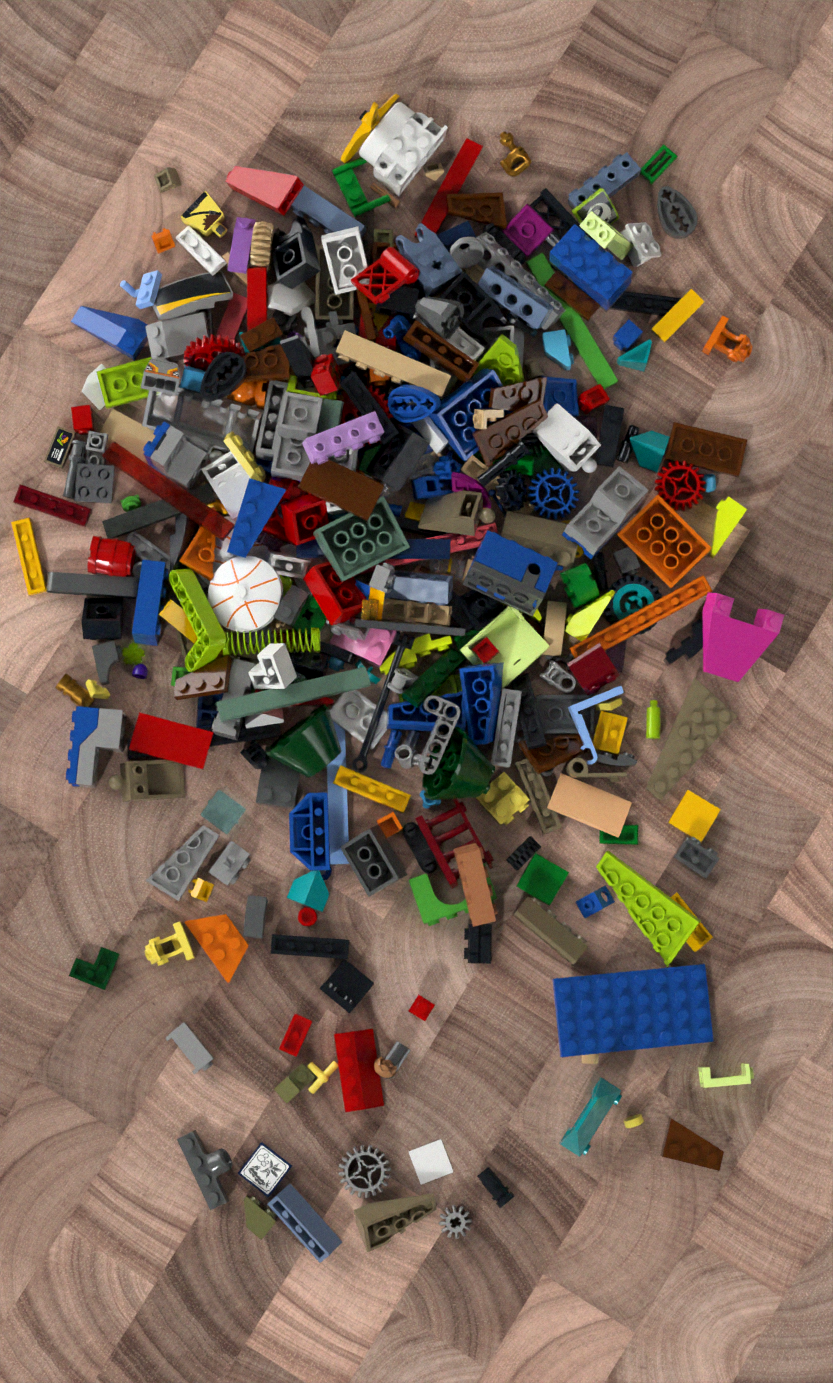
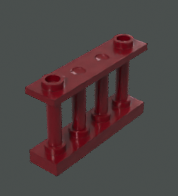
M453 799L456 807L431 820H424L422 815L415 818L452 889L459 886L457 880L460 874L458 869H450L448 865L451 862L450 860L455 858L454 850L442 853L439 848L442 846L441 843L469 830L473 840L459 847L476 843L479 848L482 847L484 854L483 864L486 863L489 869H492L491 862L494 861L490 851L484 850L465 814L467 809L463 801L459 802L457 799ZM460 813L464 821L463 824L440 836L436 835L433 837L430 830L434 826Z

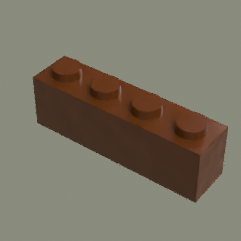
M417 320L411 325L402 339L464 383L471 378L479 366L478 362Z

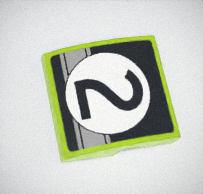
M603 188L597 190L572 210L580 224L591 211L610 224L619 219L614 205Z

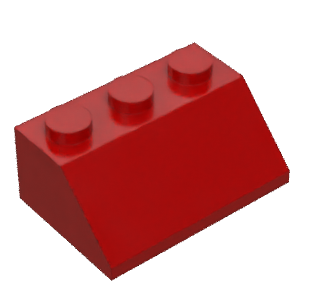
M330 562L314 565L303 577L331 626L346 622L350 619V616L354 617L370 606L365 595L355 585L354 577L342 582Z

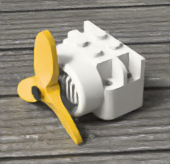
M395 93L379 109V105L373 102L370 112L365 110L361 114L359 119L362 121V124L345 148L341 161L343 163L348 162L361 147L359 155L374 166V177L399 197L445 140L448 127L445 125L441 128L433 122L434 119L432 117L428 118L422 113H415L402 102H397L389 110L390 106L399 98V95Z

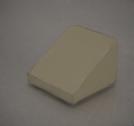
M167 167L154 175L160 193L181 185L175 168Z

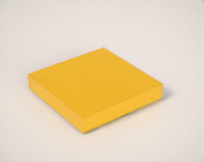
M687 790L668 823L702 842L721 809Z

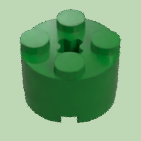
M586 563L560 573L563 583L567 585L564 588L568 599L571 598L574 608L600 597L597 584L592 579V573Z
M313 596L308 597L293 627L298 634L300 628L302 636H305V628H307V636L311 637V627H319L321 632L326 626L327 618ZM307 612H309L310 615H313L310 617L311 620H307L304 617L306 616Z

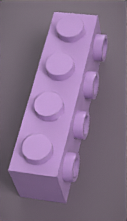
M374 411L308 437L302 444L311 464L317 462L319 465L327 462L331 456L335 455V458L346 454V450L352 448L355 451L362 448L366 442L372 444L381 440L380 437L383 435L384 430Z

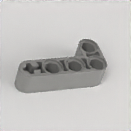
M434 695L426 697L423 705L425 710L437 715L438 718L418 763L420 771L428 775L436 771L460 716V709L456 704ZM429 700H437L438 706L436 709H429ZM450 706H453L456 711L453 717L446 715V709ZM442 724L448 727V732L445 735H440L438 732V727ZM434 742L440 744V750L437 753H433L430 749L431 744ZM427 753L437 757L436 760L432 758L430 761L432 768L425 770L423 763H427L430 757L426 756Z

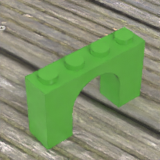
M427 873L409 879L424 924L428 923V926L440 923L439 919L446 917L449 920L458 917V912L465 911V914L469 913L466 899L454 905L445 904L438 900L433 892ZM489 876L486 879L487 884L492 887L493 896H491V901L494 904L497 896Z

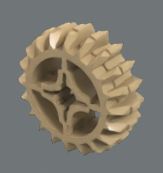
M265 221L256 222L253 227L251 243V267H267V272H269L272 263L271 250L273 249L274 235L272 223Z

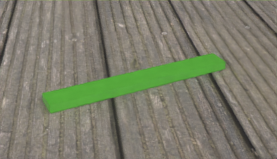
M541 253L526 262L536 281L544 287L554 274L544 254ZM548 290L549 294L559 301L566 310L559 320L567 334L570 335L571 341L597 385L601 384L605 390L618 383V379L580 315Z

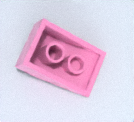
M370 628L365 641L358 638L357 640H352L344 634H334L330 644L380 668L393 645L392 642L396 631Z

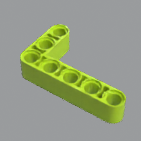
M192 569L172 570L169 574L170 584L198 638L185 657L186 669L191 672L215 660L225 646L226 636Z

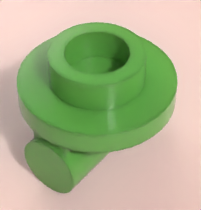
M139 495L128 496L120 500L125 512L141 507Z

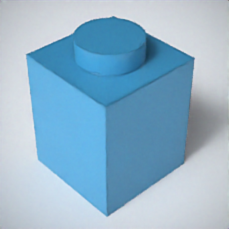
M185 365L180 387L200 392L202 379L206 371Z

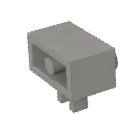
M230 841L209 870V873L227 886L230 884L234 885L240 877L238 873L241 868L246 869L251 862V859H249L251 855L233 841Z

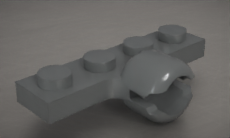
M196 1130L178 1138L177 1141L209 1209L212 1210L227 1203L229 1199L219 1180V1175L232 1168V1160L228 1152L221 1148L212 1153H207Z

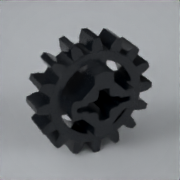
M505 470L500 474V478L497 479L499 486H496L498 491L496 495L500 496L499 503H503L502 508H507V511H518L524 507L523 502H527L525 495H528L526 492L527 485L523 483L525 478H521V473H517V470Z

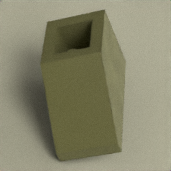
M247 1195L244 1199L246 1227L262 1240L277 1222L276 1214L269 1208L265 1210L261 1207L260 1204L262 1202L254 1195L251 1197Z

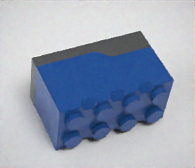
M575 224L550 251V266L600 304V308L606 313L631 285L633 272L623 263H619L612 254L601 248L594 239L589 238Z

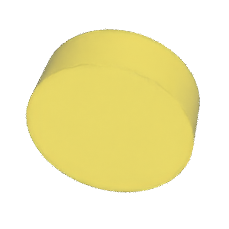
M637 1114L624 1119L623 1122L626 1128H633L641 1125L644 1120L642 1114Z

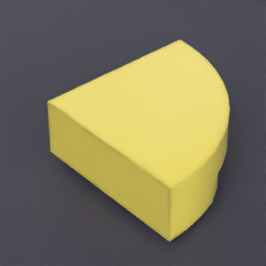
M87 680L85 684L91 698H109L110 693L106 688L103 689L97 685V681Z
M621 697L612 698L595 704L596 710H613L621 706L622 699Z

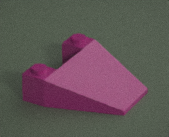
M708 592L703 607V672L739 682L777 637L784 615L767 609H758L754 624L752 625L729 617L734 598Z

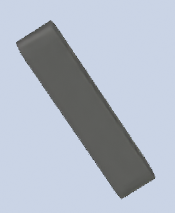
M48 572L46 592L137 599L140 578Z

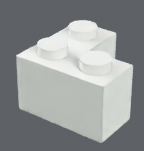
M285 643L267 645L257 655L259 663L248 672L254 689H285L297 678Z

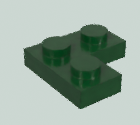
M101 947L94 965L76 958L69 976L106 990L120 954Z

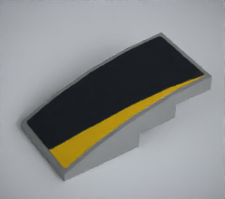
M222 270L213 276L210 273H203L159 288L153 308L159 320L172 319L196 314L198 309L214 308L216 301L233 300V292Z

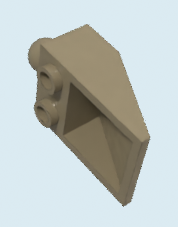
M458 491L427 498L418 528L475 536L479 520L481 519L482 522L487 524L491 523L495 519V512L490 508L483 509L482 493Z
M168 760L127 761L121 763V776L117 774L112 775L108 781L112 789L119 790L122 788L123 802L185 798L183 766L180 763Z

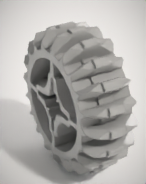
M361 1145V1151L359 1152L356 1146L353 1147L354 1154L350 1151L346 1152L350 1157L349 1159L342 1157L346 1165L339 1164V1168L344 1169V1171L339 1172L338 1175H345V1178L341 1179L340 1182L345 1183L347 1181L348 1184L344 1187L345 1190L349 1189V1187L353 1188L350 1192L351 1195L355 1193V1190L359 1191L358 1198H361L362 1192H365V1197L369 1198L370 1191L373 1196H376V1188L382 1192L383 1189L380 1185H388L384 1178H391V1175L385 1174V1171H391V1167L384 1166L389 1163V1160L382 1161L385 1153L378 1156L379 1148L371 1152L372 1145L368 1146V1151H365L364 1145ZM361 1155H369L378 1162L368 1165L364 1162ZM356 1158L359 1168L356 1172L349 1175V1165ZM360 1162H362L363 1166H366V1168L369 1167L370 1169L372 1167H375L368 1172L369 1181L367 1177H364V1174L363 1176H361L360 1174L355 1176L362 1170V1165ZM381 1168V1177L374 1185L371 1174L376 1169ZM362 1178L368 1187H359L352 1180Z

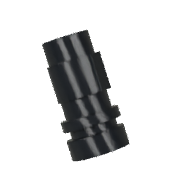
M487 1167L477 1176L482 1185L493 1196L492 1199L497 1201L496 1204L499 1208L515 1197L511 1191H508L509 1188L502 1184V1181L490 1167Z

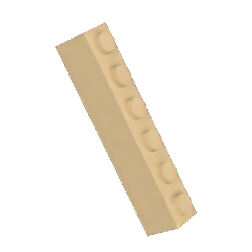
M346 330L336 350V354L339 355L338 358L342 361L349 362L351 360L356 362L357 367L364 370L370 368L374 370V374L380 377L389 376L392 378V382L402 385L403 382L407 385L423 387L436 394L440 399H442L451 377L449 374Z

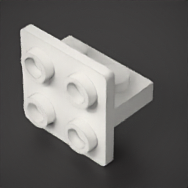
M646 222L628 223L625 225L626 229L620 232L634 245L628 253L633 267H639L649 259L662 255L660 246L652 235V229Z

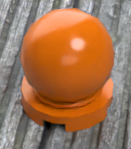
M270 381L244 382L238 389L229 394L227 399L249 406L256 405L257 408L264 410L265 395L268 392Z

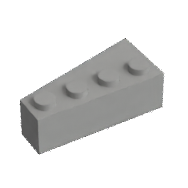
M234 658L233 663H231L228 693H224L222 700L220 699L219 701L250 694L253 684L248 672L256 664ZM218 713L217 717L214 718L212 731L215 735L238 740L244 717L221 722Z

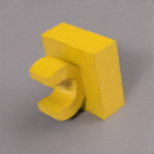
M200 878L197 880L193 879L192 882L195 883L194 889H188V892L191 893L192 897L207 902L214 884Z

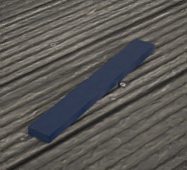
M316 539L297 545V558H326ZM406 539L410 548L389 558L450 559L451 540Z

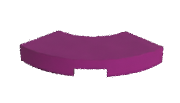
M452 473V491L464 490L482 493L483 508H491V497L487 489L480 482L465 474Z

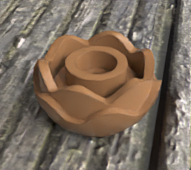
M382 1056L375 1060L374 1068L380 1076L390 1078L397 1073V1066H393L391 1060H384Z

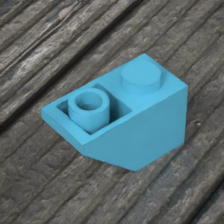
M565 329L544 332L542 334L545 356L564 370L570 371L571 364H574L573 354L569 353L568 346H571L570 335H566Z

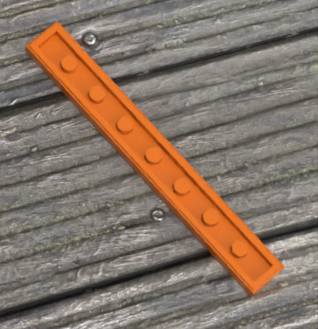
M702 575L569 649L574 658H577L599 643L604 651L699 600L706 596L708 592H713L705 576Z

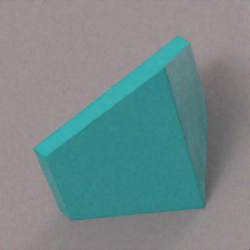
M651 339L618 357L617 364L644 372L652 345Z
M655 431L630 437L629 439L639 466L657 472L670 437Z
M316 870L295 879L287 898L323 912L330 894L320 871Z

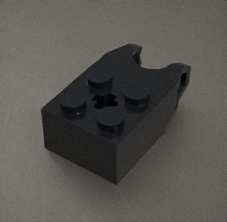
M299 215L294 217L292 228L287 235L279 228L275 229L271 252L277 281L293 289L320 272L313 233L308 228L304 218Z
M465 272L439 297L441 299L455 300L460 303V299L465 298L467 300L465 303H462L464 315L463 318L458 317V321L461 322L459 326L469 336L478 339L485 345L490 340L483 330V322L492 320L501 326L507 323L498 305Z

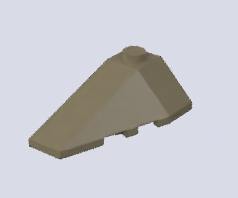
M432 1193L373 1202L355 1209L356 1225L367 1252L386 1245L391 1241L390 1238L398 1232L400 1234L405 1232V1227L412 1222L418 1223L435 1211V1196Z

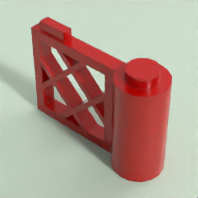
M389 247L383 251L380 259L352 278L351 283L374 304H382L390 298L392 292L403 284L414 283L419 277V269L395 248ZM382 267L384 273H374V270ZM370 279L369 284H361L359 281ZM373 279H383V284H372ZM386 279H395L396 282L394 284H386ZM372 289H382V293L376 297L371 292Z

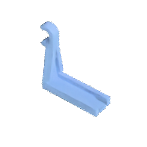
M622 686L614 687L609 691L568 707L584 744L580 749L589 748L593 756L591 761H587V765L596 762L597 753L582 714H578V711L624 693Z

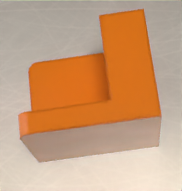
M394 812L376 821L386 838L403 830Z

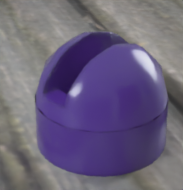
M137 664L133 669L132 676L138 679H147V667L144 664Z

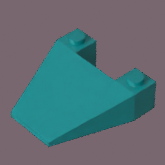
M600 1077L590 1093L592 1097L573 1127H569L559 1144L579 1157L582 1154L586 1155L591 1147L589 1145L590 1140L612 1105H617L622 1097L620 1092L622 1090Z

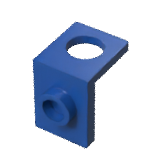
M605 885L576 901V904L583 917L587 918L615 901ZM602 892L607 896V902L602 898Z

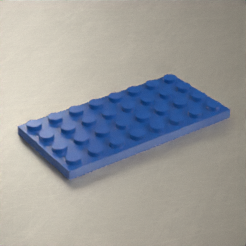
M705 964L552 979L560 1057L714 1042Z

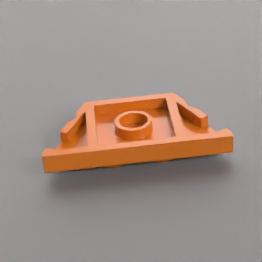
M227 914L185 921L186 926L226 982L229 983L249 947L245 939Z

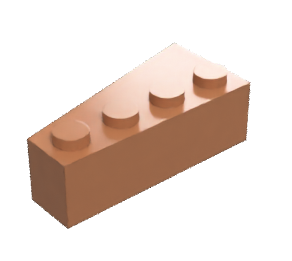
M474 843L454 848L473 927L496 921L495 915H498L496 904H492L491 901L493 891L491 885L487 884L486 878L489 875L487 867L483 866L482 859H484L482 847L479 848Z

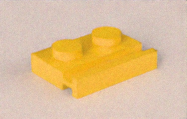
M601 711L592 742L594 748L618 755L628 717Z

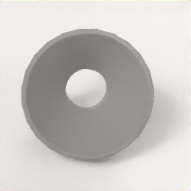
M463 237L451 246L450 255L460 268H469L480 262L484 255V248L477 238ZM463 243L469 244L468 248L464 250L459 249Z

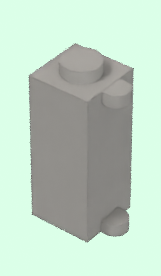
M183 1022L165 1038L167 1041L172 1038L195 1066V1069L192 1071L194 1075L201 1069L206 1071L213 1065L212 1060L215 1058L186 1022Z

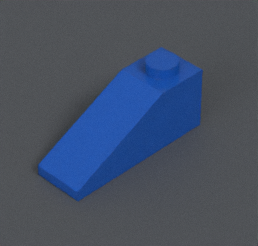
M427 476L411 481L414 500L427 499L455 492L452 491V479L445 480L440 479L439 476Z

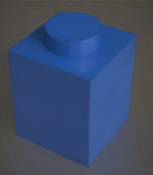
M629 319L614 334L613 344L622 351L623 349L627 352L642 336L643 331Z

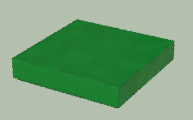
M535 853L516 887L550 906L569 872Z

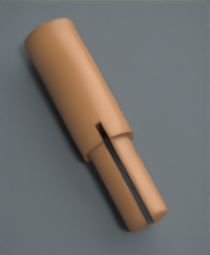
M372 183L370 186L372 190L379 194L380 197L389 195L391 200L388 203L394 208L398 207L400 204L399 200L375 183Z

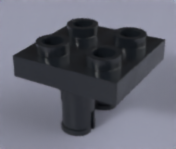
M474 589L457 598L476 632L486 627L506 609L504 603Z

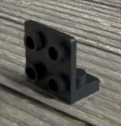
M343 960L319 989L350 1014L374 983L347 960Z

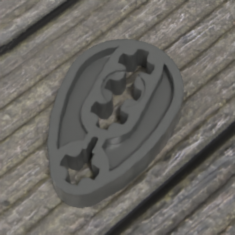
M669 186L662 187L658 192L657 213L664 232L672 238H686L696 228L697 213L691 203L680 192ZM663 192L671 194L669 200L666 197L662 198ZM672 208L679 210L678 217L683 218V226H688L686 232L679 230L681 225L679 222L675 223L676 215L671 214Z

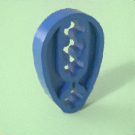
M401 385L394 389L388 397L390 413L395 419L404 423L421 420L434 413L441 405L440 398L436 394L415 385ZM429 400L430 402H433V406H432V404L425 403V402H427V401ZM405 401L406 403H409L413 401L417 404V406H415V404H411L407 407V405L404 404L399 407V405H396L395 402L402 403Z

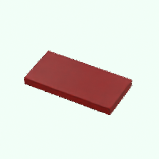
M139 712L129 750L204 770L214 732Z

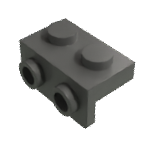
M687 837L673 858L706 879L720 859L717 857L718 853L709 847L707 849L702 847V842L698 839Z

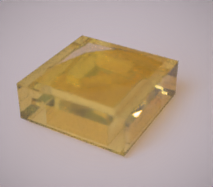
M363 600L361 619L370 620L378 618L379 600Z

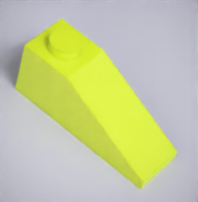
M729 496L725 501L722 499L716 507L718 512L715 516L712 549L710 552L711 558L715 557L747 510Z
M611 590L581 607L574 615L570 613L565 621L567 626L564 631L579 641L587 639L615 594V591Z

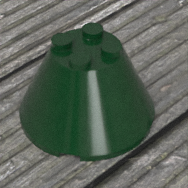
M454 727L436 771L429 775L423 773L422 787L426 789L424 796L430 800L476 798L482 793L487 794L490 789L489 782L495 772V766L491 764L462 728ZM440 744L439 746H434L432 749L433 753H437L440 750ZM429 755V757L436 760L437 757Z

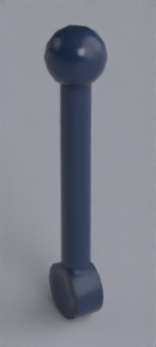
M490 489L489 495L494 498L503 516L506 518L507 512L502 508V504L499 503L496 491Z

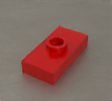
M294 1014L279 1049L297 1057L313 1021Z

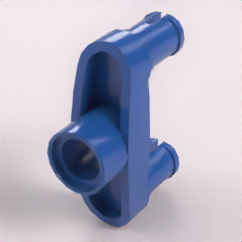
M396 315L383 330V335L388 339L396 336L404 356L419 362L422 357L421 352L402 340L411 325L404 316Z

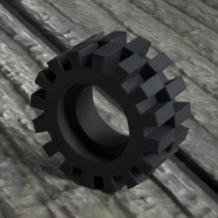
M530 836L506 861L517 871L541 846Z

